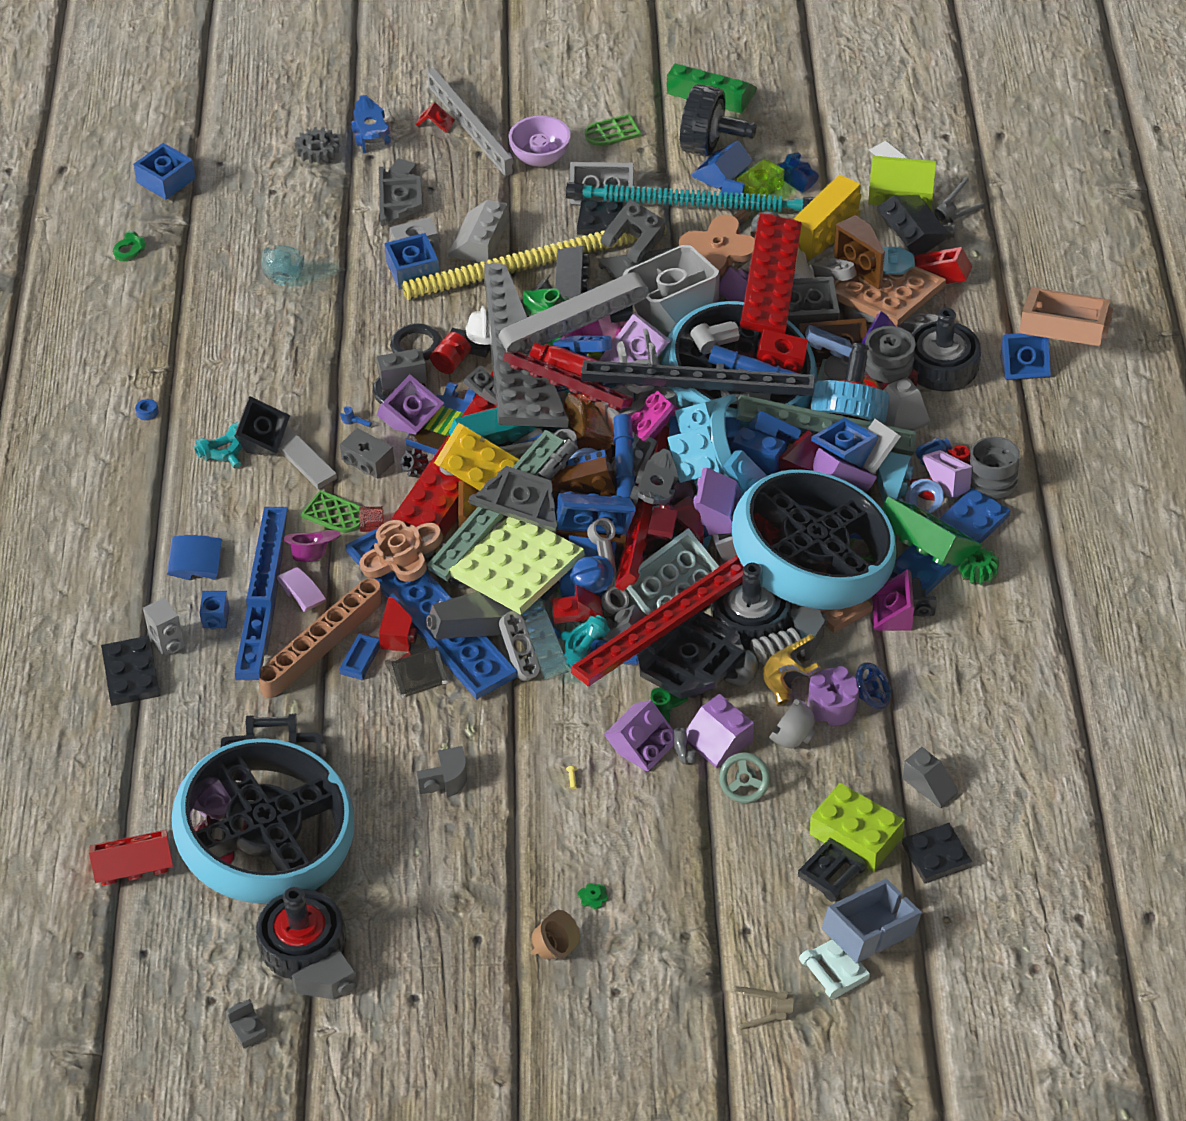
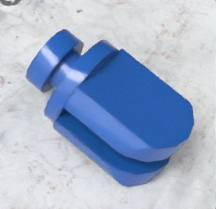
M936 438L918 446L915 455L919 458L921 464L926 466L923 461V455L939 450L947 453L948 449L952 450V446L947 438L942 440Z

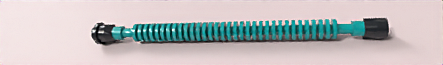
M567 182L566 199H583L599 196L604 197V201H607V197H609V201H612L614 197V202H618V198H620V202H623L625 198L627 203L630 198L632 201L636 199V203H640V199H642L643 204H645L646 199L647 204H650L651 200H653V204H656V200H658L659 205H661L662 201L663 205H667V201H669V205H672V201H674L675 206L678 205V202H680V206H683V202H685V206H688L689 202H691V207H694V203H696V207H699L700 203H702V207H705V203H707V208H710V204H713L712 208H716V204H718V208H721V204H724L723 209H726L727 205H729V209H732V205H734V209H737L738 205H740V210L743 206H745L746 210H748V206H751V210H754V206H756V211H759V207H762V211H765V207H767V211H770V207H773L772 212H776V208H778V212H781V208L802 211L815 198L803 197V199L782 200V195H779V199H776L777 195H774L773 199H771L769 194L768 199H765L766 194H763L762 198H760V194H757V198H755V194L752 193V197L749 198V193H746V197H744V193H741V197H738L737 192H735V197H733V192H730V196H727L728 192H724V196H722L721 191H719V196H717V191H713V195H711V191H708V195H706L705 190L702 191L701 195L700 190H697V194H695V190H692L691 194H689V189H686L685 194L684 189H681L680 193H678L679 189H675V193H673V188H670V192H668V188H664V192H662V188H659V192H657V187H654L653 191H651V187H648V191H646V187H643L642 191H640V186H637V190H635V186H632L631 190L630 186H626V190H624V185H621V189H619V185H615V189H613V185H610V189H608V184H605L604 188H592L591 185L576 182Z

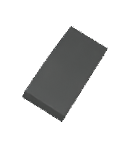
M480 365L465 378L463 383L479 396L496 405L494 378Z

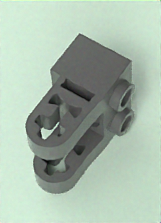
M630 199L605 230L600 242L612 248L623 233L631 234L638 238V240L630 249L627 258L639 264L649 250L653 249L663 237L666 220Z

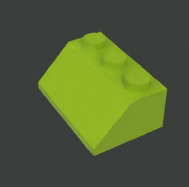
M873 156L868 204L881 205L894 195H920L930 210H932L936 161Z

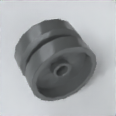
M882 326L870 332L865 341V345L869 346L866 373L876 381L893 383L910 376L914 367V337L908 331L895 326Z

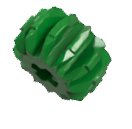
M986 546L983 549L980 548L958 564V570L962 574L963 580L970 579L971 584L978 582L982 585L984 581L990 583L993 578H996L999 569L998 557H996L993 550L988 551Z

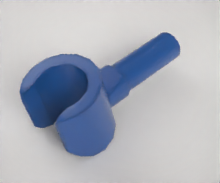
M350 406L344 407L345 414L340 413L344 424L355 422L371 427L372 422L354 415L353 409Z

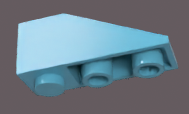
M889 452L879 466L877 485L884 503L888 496L903 501L901 496H905L908 490V483L906 481L911 480L914 467L910 466L911 456Z

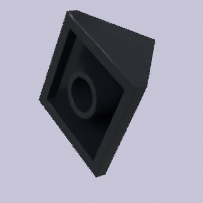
M249 396L234 437L246 453L276 455L291 415Z

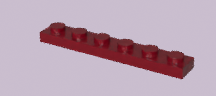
M516 350L504 353L502 361L510 363L511 368L527 370L529 375L536 378H547L550 384L556 386L569 387L568 390L572 393H584L589 395L588 398L595 402L604 401L609 403L608 407L615 410H622V408L631 407L633 397L598 383L581 381V376Z

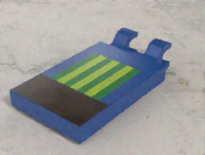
M449 382L445 388L444 395L436 394V397L444 402V405L416 435L409 433L405 439L406 445L435 455L448 437L453 420L463 415L477 393L469 388L464 400L457 398L459 392L455 390L458 384Z

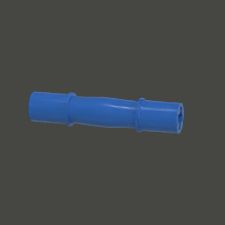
M717 345L713 346L708 362L716 365L718 363L724 364V368L730 370H738L740 368L747 371L799 374L781 368L779 365L775 367L758 359L740 355L738 351L734 352Z
M619 414L613 418V443L615 444L617 473L615 477L616 492L618 496L630 498L636 482L632 443H634L632 417L628 414Z

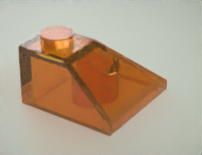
M569 393L563 404L569 420L568 425L584 436L615 446L613 443L614 435L599 408L590 402L589 396L583 393L578 394V396Z

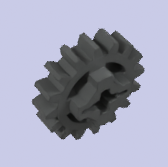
M314 127V131L306 129L305 134L299 133L300 137L295 138V152H297V157H302V161L309 159V163H312L314 160H317V163H320L321 160L327 162L328 157L334 158L335 153H339V138H337L336 133H332L331 129L325 131L324 127L321 130H317V127Z

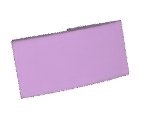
M298 567L277 576V580L288 597L294 596L303 612L323 604L326 600L315 583Z

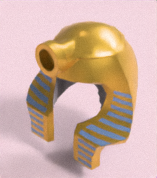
M809 634L807 637L800 639V641L785 647L773 654L766 662L763 672L764 681L767 687L773 691L777 706L784 705L790 701L788 694L792 693L791 684L795 678L804 676L811 678L814 673L816 674V672L818 673L821 670V666L818 663L804 667L796 657L801 650L816 639L814 635Z

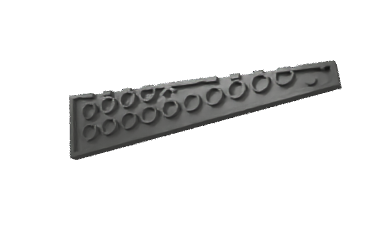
M484 263L483 271L498 424L568 428L569 420L555 385L550 384L547 378L533 377L529 375V371L513 369L510 367V363L502 361L504 353L507 351L499 340L500 331L507 326L526 319L527 316L506 264ZM531 350L524 352L523 354L529 356Z

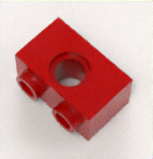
M763 329L756 359L775 367L779 365L781 368L800 374L805 360L808 339Z

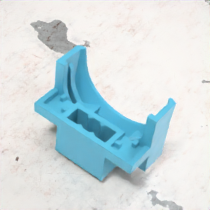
M734 394L675 410L681 433L667 437L680 483L694 479L697 493L698 478H701L703 468H710L729 477L723 466L732 455L726 436L725 414L727 407L737 401Z

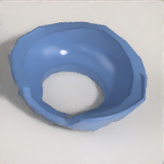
M930 479L917 480L909 486L905 494L906 502L918 506V495L924 491L932 492L935 496V501L928 510H925L931 514L944 501L943 490L939 484Z

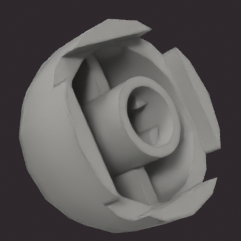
M796 698L768 738L785 748L798 747L802 742L808 744L816 733L812 729L815 723V716L811 708L799 698Z

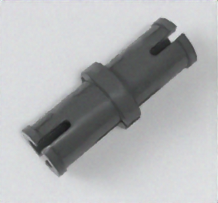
M570 439L566 440L556 453H552L549 456L550 460L537 475L551 480L560 469L563 470L567 466L566 462L578 450V446Z

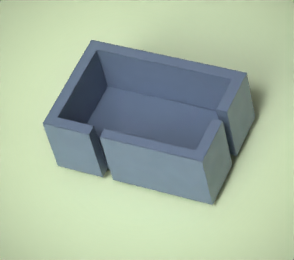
M885 878L828 906L821 929L857 964L874 955L875 950L880 952L914 935L922 912L907 897H904L901 900L895 917L902 893Z

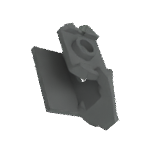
M662 449L660 452H656L647 461L645 470H639L635 482L639 484V487L634 485L630 499L634 500L635 508L639 498L650 504H671L678 473L669 450ZM653 477L660 478L663 484L655 485L650 479Z

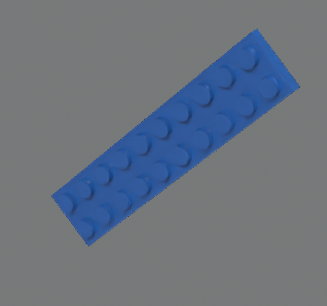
M377 529L345 545L346 552L358 565L362 556L374 549V544L378 543L376 539ZM427 570L420 578L409 582L401 581L394 571L374 578L379 581L381 592L387 599L388 597H393L412 617L413 628H417V633L476 700L517 678V670L486 636L434 638L431 630L427 627V616L430 615L433 604L452 598Z

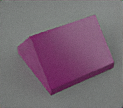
M907 569L885 583L872 596L874 629L877 631H912L914 601L910 570Z

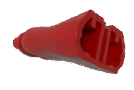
M537 342L534 343L529 354L533 358L581 376L583 360L599 361L559 346H550L548 344L543 346ZM584 393L577 394L590 404L594 402L588 398L589 395Z

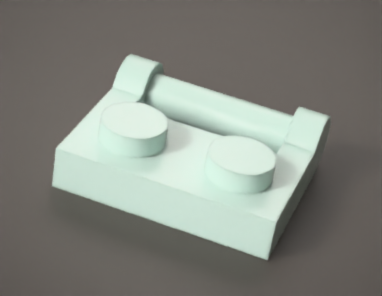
M832 939L813 950H806L799 957L800 962L805 967L808 966L825 987V993L830 999L841 996L868 981L870 973L862 963L856 964ZM820 959L836 977L839 983L834 982L826 973V971L822 968V966L818 963Z

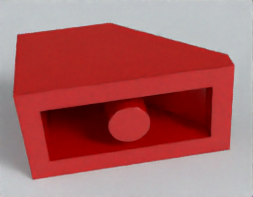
M388 597L379 631L380 647L383 650L409 652L411 643L416 642L417 628H413L412 617L393 597Z

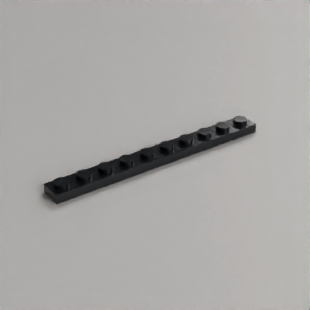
M583 360L581 381H589L591 383L604 382L635 384L637 386L651 385L681 387L683 389L697 388L813 396L815 375L590 360Z

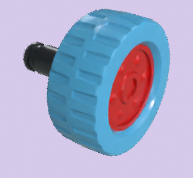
M853 343L851 344L852 351L849 354L845 380H822L816 382L811 401V410L873 422L874 419H877L882 424H885L890 396L883 390L863 384L869 346Z

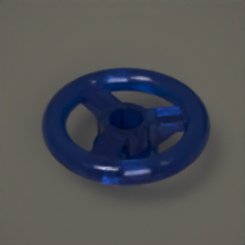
M870 662L862 663L856 671L859 698L875 709H884L891 700L889 681L877 665ZM869 670L867 678L863 679L864 671ZM877 676L882 683L884 692L880 688V685L877 681ZM872 697L880 699L881 702L875 701Z

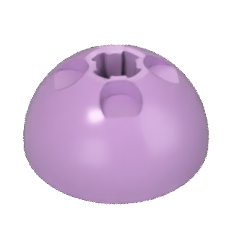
M532 116L520 120L511 128L509 143L514 154L524 163L536 167L548 166L558 161L567 151L570 143V130L564 122L557 118Z

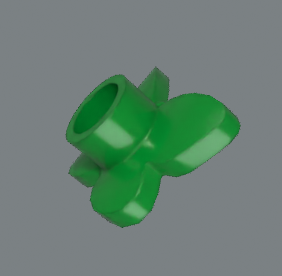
M656 687L652 689L650 699L668 724H670V711L672 708L685 703L688 697L680 699L664 689Z

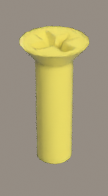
M569 766L566 770L569 772L570 788L577 789L575 775L577 767Z

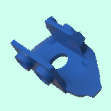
M367 95L360 96L355 104V110H353L355 121H352L351 125L357 147L361 146L363 154H365V139L383 137L385 145L391 143V139L388 136L390 134L388 122L384 120V110ZM368 119L376 120V122L371 125L365 123V121Z

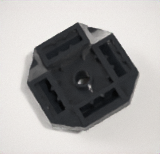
M699 611L636 655L640 677L682 699L685 697L697 698L705 691L716 688L744 657V649L738 630L731 629L718 619L703 611Z

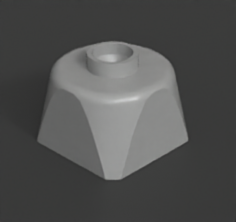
M691 245L678 246L626 269L623 273V276L632 272L639 274L649 293L644 300L634 304L636 312L666 337H668L673 327L693 310L719 302V270Z

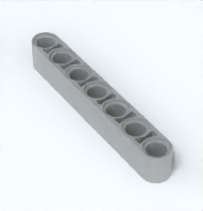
M635 272L628 273L505 327L499 333V340L507 352L516 350L524 353L531 350L535 342L541 345L644 300L649 290L639 274Z

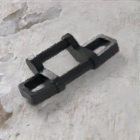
M296 713L283 717L260 718L248 715L246 716V735L228 736L221 739L220 748L234 742L256 739L255 728L288 726V742L298 745V742L317 743L316 751L312 753L322 759L321 734L298 733Z

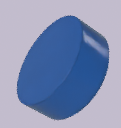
M152 399L141 400L135 406L136 415L141 420H152L159 413L158 404Z

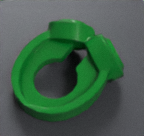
M127 231L124 239L117 242L113 248L115 259L123 262L132 260L145 249V239L135 231ZM133 245L128 253H121L119 251L122 247Z

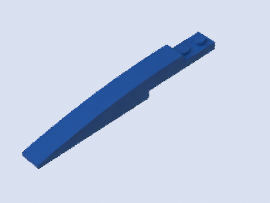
M264 507L246 598L247 611L236 662L235 680H259L261 678V668L263 667L264 656L268 652L279 583L277 576L280 575L288 507Z

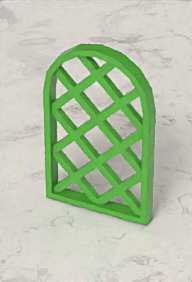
M322 490L316 494L300 514L301 518L342 533L353 532L359 529L365 521L364 511L360 506ZM334 501L335 506L327 508L326 503ZM323 504L324 509H315V505ZM348 507V512L341 513L340 508ZM337 509L338 514L329 515L328 511ZM326 512L327 517L318 518V513ZM360 512L362 514L360 518L354 517L355 513ZM351 515V520L343 521L342 516ZM340 518L341 522L332 524L331 519ZM350 523H353V524H354V526H352V527H349V528H346V527H345L346 524H350Z

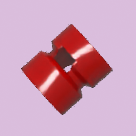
M450 332L431 353L430 360L437 370L445 374H451L470 353V344L462 335Z

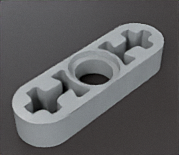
M509 611L501 617L499 627L512 666L517 670V677L522 681H530L538 675L540 667L523 617L515 611ZM507 621L515 622L516 625L514 627L513 625H508ZM515 640H519L524 644V652H519L515 649ZM523 667H530L531 671H524Z

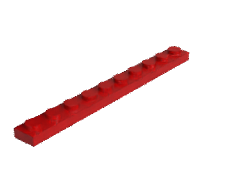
M664 426L654 439L657 443L649 460L656 452L666 449L669 444L667 437L669 436L670 428ZM653 477L650 479L653 484L660 485L659 478ZM640 498L638 499L635 513L627 532L615 587L621 591H624L629 585L633 586L639 579L640 573L638 571L643 562L642 553L647 545L645 539L649 531V521L652 517L654 504L645 502Z
M738 555L572 665L571 674L588 687L742 583L744 566L740 562Z

